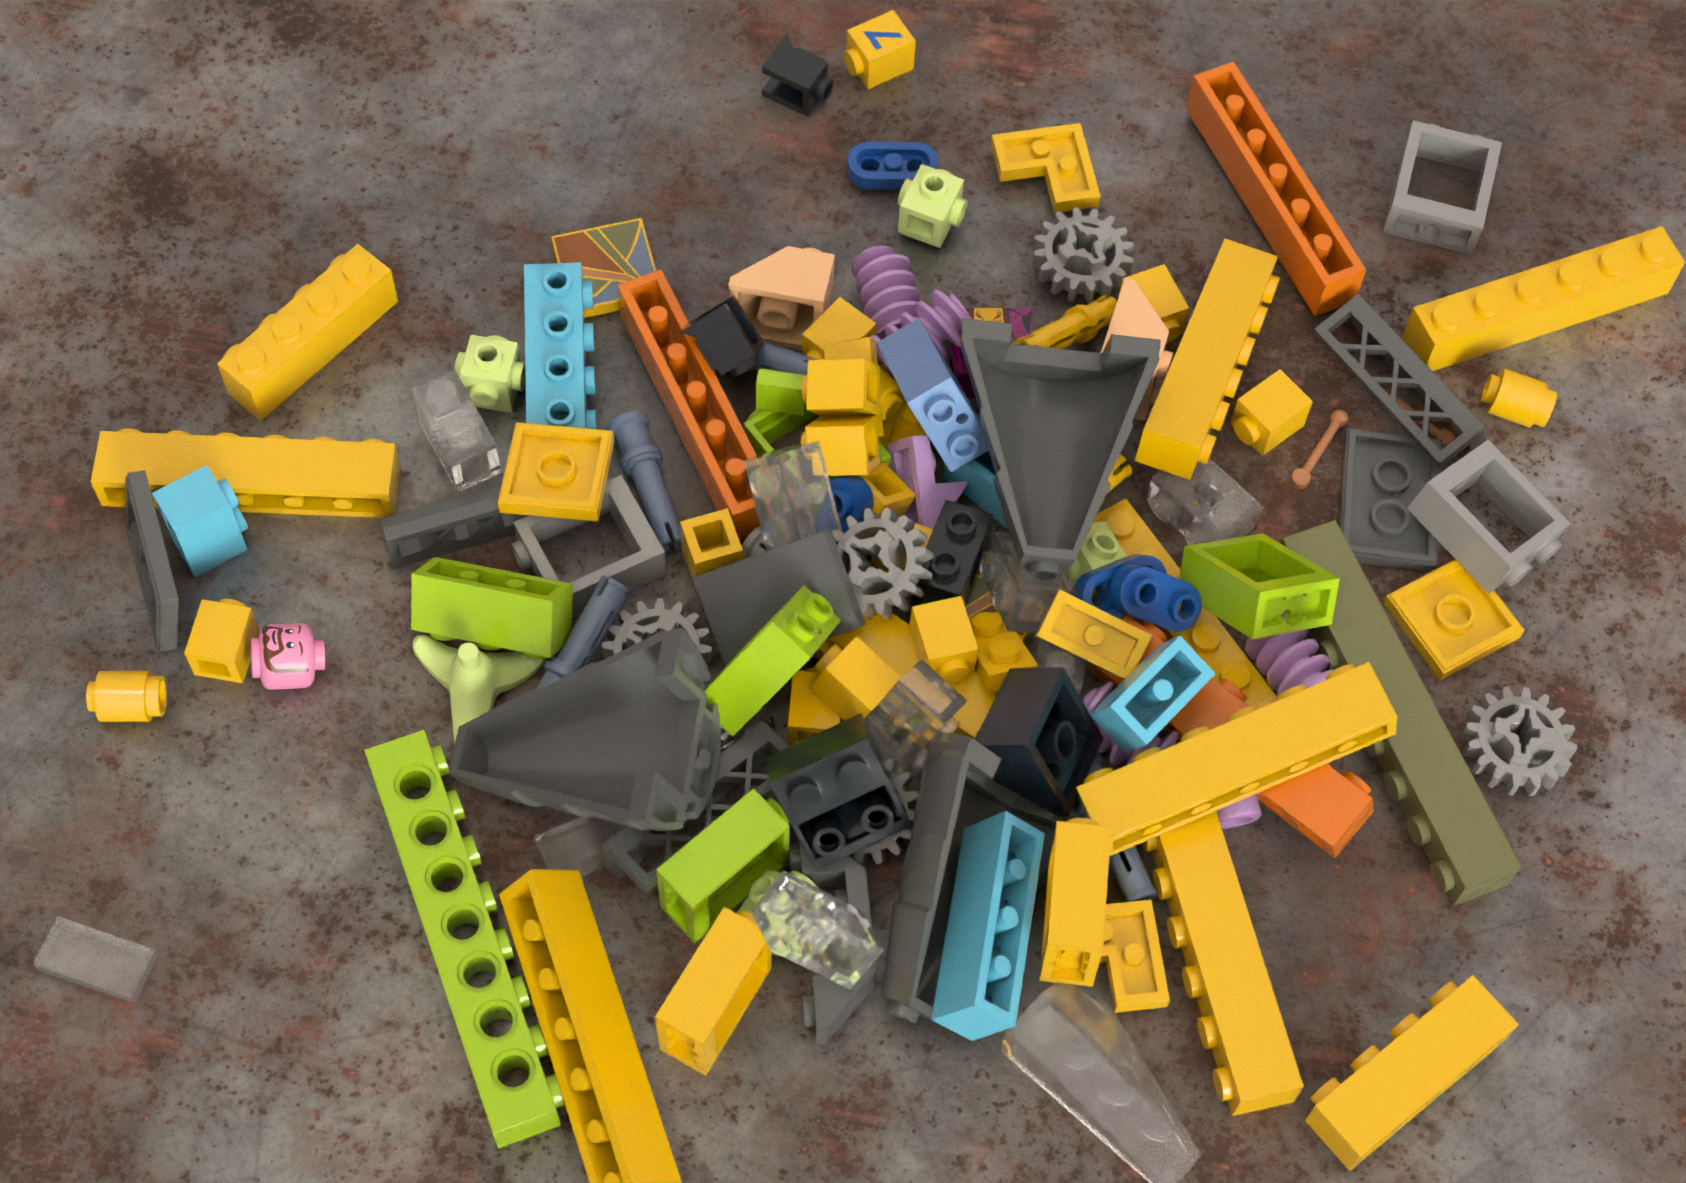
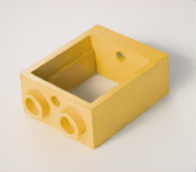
M1072 818L1067 822L1057 821L1048 863L1039 981L1093 987L1104 943L1111 838L1110 826H1100L1096 821L1087 818Z
M724 907L655 1016L659 1049L705 1076L771 970V932L767 931V925L761 919L746 911H740L736 914Z

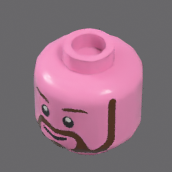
M307 624L265 625L261 628L258 638L250 639L252 678H260L262 685L266 689L307 688L313 684L315 670H325L324 640H314L312 629Z

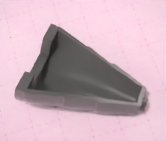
M962 318L961 350L980 411L979 423L996 472L994 478L995 489L1019 564L1022 568L1028 570L1029 575L1033 578L1041 580L1057 579L1060 577V572L1069 570L1074 563L1111 486L1108 478L1133 428V418L1159 363L1161 340L1111 334L1102 353L1011 344L1012 323Z
M683 628L661 631L598 663L592 662L538 691L533 688L459 726L448 773L467 787L532 807H542L545 805L579 817L586 818L592 816L642 831L649 829L657 831L681 829L684 822L690 819H697L705 809L712 795L719 770L721 728L718 704L708 705L707 694L704 693L705 687L703 684L704 681H708L711 678L708 668L696 644Z
M948 732L936 733L929 745L928 754L923 763L910 843L901 872L899 902L893 904L881 992V996L890 1001L887 1011L913 1024L917 1023L919 1016L930 1020L932 1017L964 828L1007 811L1044 832L1037 893L1047 880L1049 857L1057 821L1067 822L1072 818H1082L1073 810H1071L1068 817L1058 816L994 782L992 778L1000 764L1001 758L972 737Z

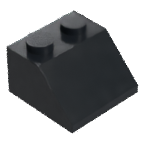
M1064 667L1010 668L975 738L977 742L1001 758L1000 764L992 778L994 782L1061 817L1069 816L1078 796L1076 787L1084 783L1104 739Z

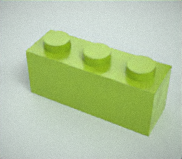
M433 557L412 573L411 630L430 633V636L436 640L449 641L460 639L474 642L477 647L485 650L504 648L522 652L523 656L530 659L551 658L564 646L572 631L573 583Z

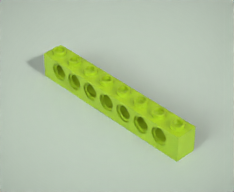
M421 730L365 749L364 751L498 1149L561 1126L556 1108L564 1106L565 1103L556 1074L545 1077L539 1058L547 1056L548 1051L539 1025L536 1024L528 1027L522 1009L530 1007L531 1003L521 975L512 979L509 975L505 961L513 959L514 954L505 928L494 931L489 914L498 911L489 882L485 881L478 884L472 867L482 863L472 834L462 837L457 821L463 820L466 817L456 789L446 792L441 776L449 774V768L441 745L430 747L425 730ZM416 787L430 789L423 798L415 800L406 798L407 794ZM431 832L446 834L445 838L436 845H424L421 843L422 839ZM455 877L462 880L460 886L451 892L437 890L439 883L446 878ZM463 924H474L479 927L476 934L471 938L460 940L452 937L454 931ZM480 971H489L495 974L494 980L486 987L474 988L468 985L470 978ZM505 1019L512 1023L511 1029L503 1036L491 1037L484 1033L486 1027L494 1020ZM523 1068L530 1073L526 1082L518 1087H507L501 1083L504 1074L511 1069Z

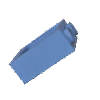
M920 318L877 342L907 404L950 472L988 451L978 416Z

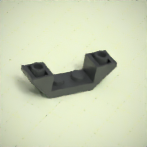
M798 839V843L789 844L790 872L797 871L808 877L817 886L816 891L835 890L837 922L847 921L848 939L840 940L839 946L842 972L849 973L812 975L811 994H802L804 1027L814 1026L815 1043L823 1044L830 1040L875 987L876 962L866 869L849 855L815 870Z

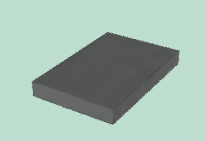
M1346 428L1343 436L1338 525L1359 564L1430 573L1437 567L1438 540L1416 519L1407 507L1426 483L1441 473V468L1411 436ZM1431 439L1442 450V440Z
M146 471L130 472L125 477L126 531L156 649H159V652L177 649L179 598Z
M831 528L693 577L725 666L803 585L812 593L823 596L831 604L834 614L841 619L827 639L866 625Z

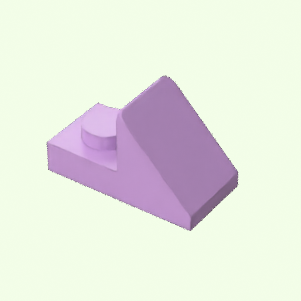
M928 435L911 436L887 444L888 452L891 455L890 467L892 471L916 495L905 516L917 524L934 529L945 500L956 502L967 486V481L935 483L936 460L931 450Z

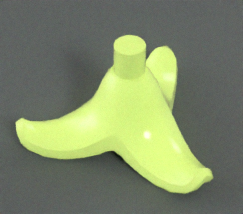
M417 635L413 640L412 646L414 654L421 664L449 691L454 745L459 726L492 710L497 695L528 680L541 669L546 659L527 658L519 651L503 653L481 652L475 644L469 642L462 644L457 649L440 643L427 635Z

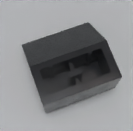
M861 713L766 757L769 784L815 870L912 826L886 761Z

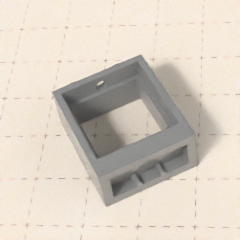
M1413 120L1402 149L1383 233L1472 255L1484 228L1502 142L1487 139L1480 135H1471L1442 128L1435 124H1426ZM1420 157L1480 172L1473 209L1469 210L1407 194L1415 158Z
M1489 439L1428 481L1407 507L1416 519L1488 594L1504 582L1510 587L1517 584L1532 570L1533 566L1530 562L1534 559L1542 565L1551 558L1563 545L1558 540L1559 536L1571 524ZM1476 483L1530 539L1509 553L1456 497Z
M622 475L606 481L600 516L610 512L633 554L570 582L573 583L572 618L582 613L602 575L620 582L630 591L667 575L665 551ZM526 516L513 522L517 541L511 544V549L521 570L524 571L530 568L536 577L559 581L539 543L588 521Z

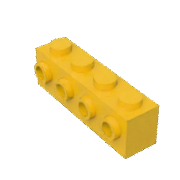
M356 244L346 254L336 257L324 273L311 284L302 286L296 292L293 299L276 314L268 315L260 323L258 329L242 343L235 344L227 350L223 359L217 363L227 393L257 419L262 421L398 302L391 269L359 244Z
M1473 975L1459 987L1453 981L1448 982L1429 999L1428 1003L1433 1008L1419 1019L1413 1012L1390 1031L1389 1034L1394 1041L1381 1051L1375 1045H1372L1351 1063L1350 1067L1355 1071L1354 1074L1341 1084L1333 1077L1311 1096L1310 1099L1315 1106L1305 1121L1349 1171L1355 1168L1505 1042L1519 1025Z

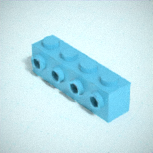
M581 262L524 264L526 423L597 429L596 410H587V395H596L595 366H586V352L595 351L594 324L585 323V309L594 308L592 280L583 279Z
M1007 811L964 828L931 1017L932 1021L971 1041L1016 1027L1045 833Z

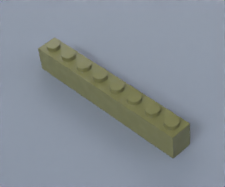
M1336 520L1282 538L1280 544L1340 578L1332 625L1309 629L1319 646L1316 653L1317 655L1325 654L1328 657L1330 663L1325 669L1326 671L1335 670L1347 664H1353L1356 668L1370 662L1398 716L1396 734L1364 747L1370 757H1376L1384 772L1383 781L1386 791L1393 801H1399L1407 817V830L1412 841L1418 847H1423L1431 863L1430 873L1439 891L1446 892L1452 905L1455 906L1508 886L1520 870L1521 865Z

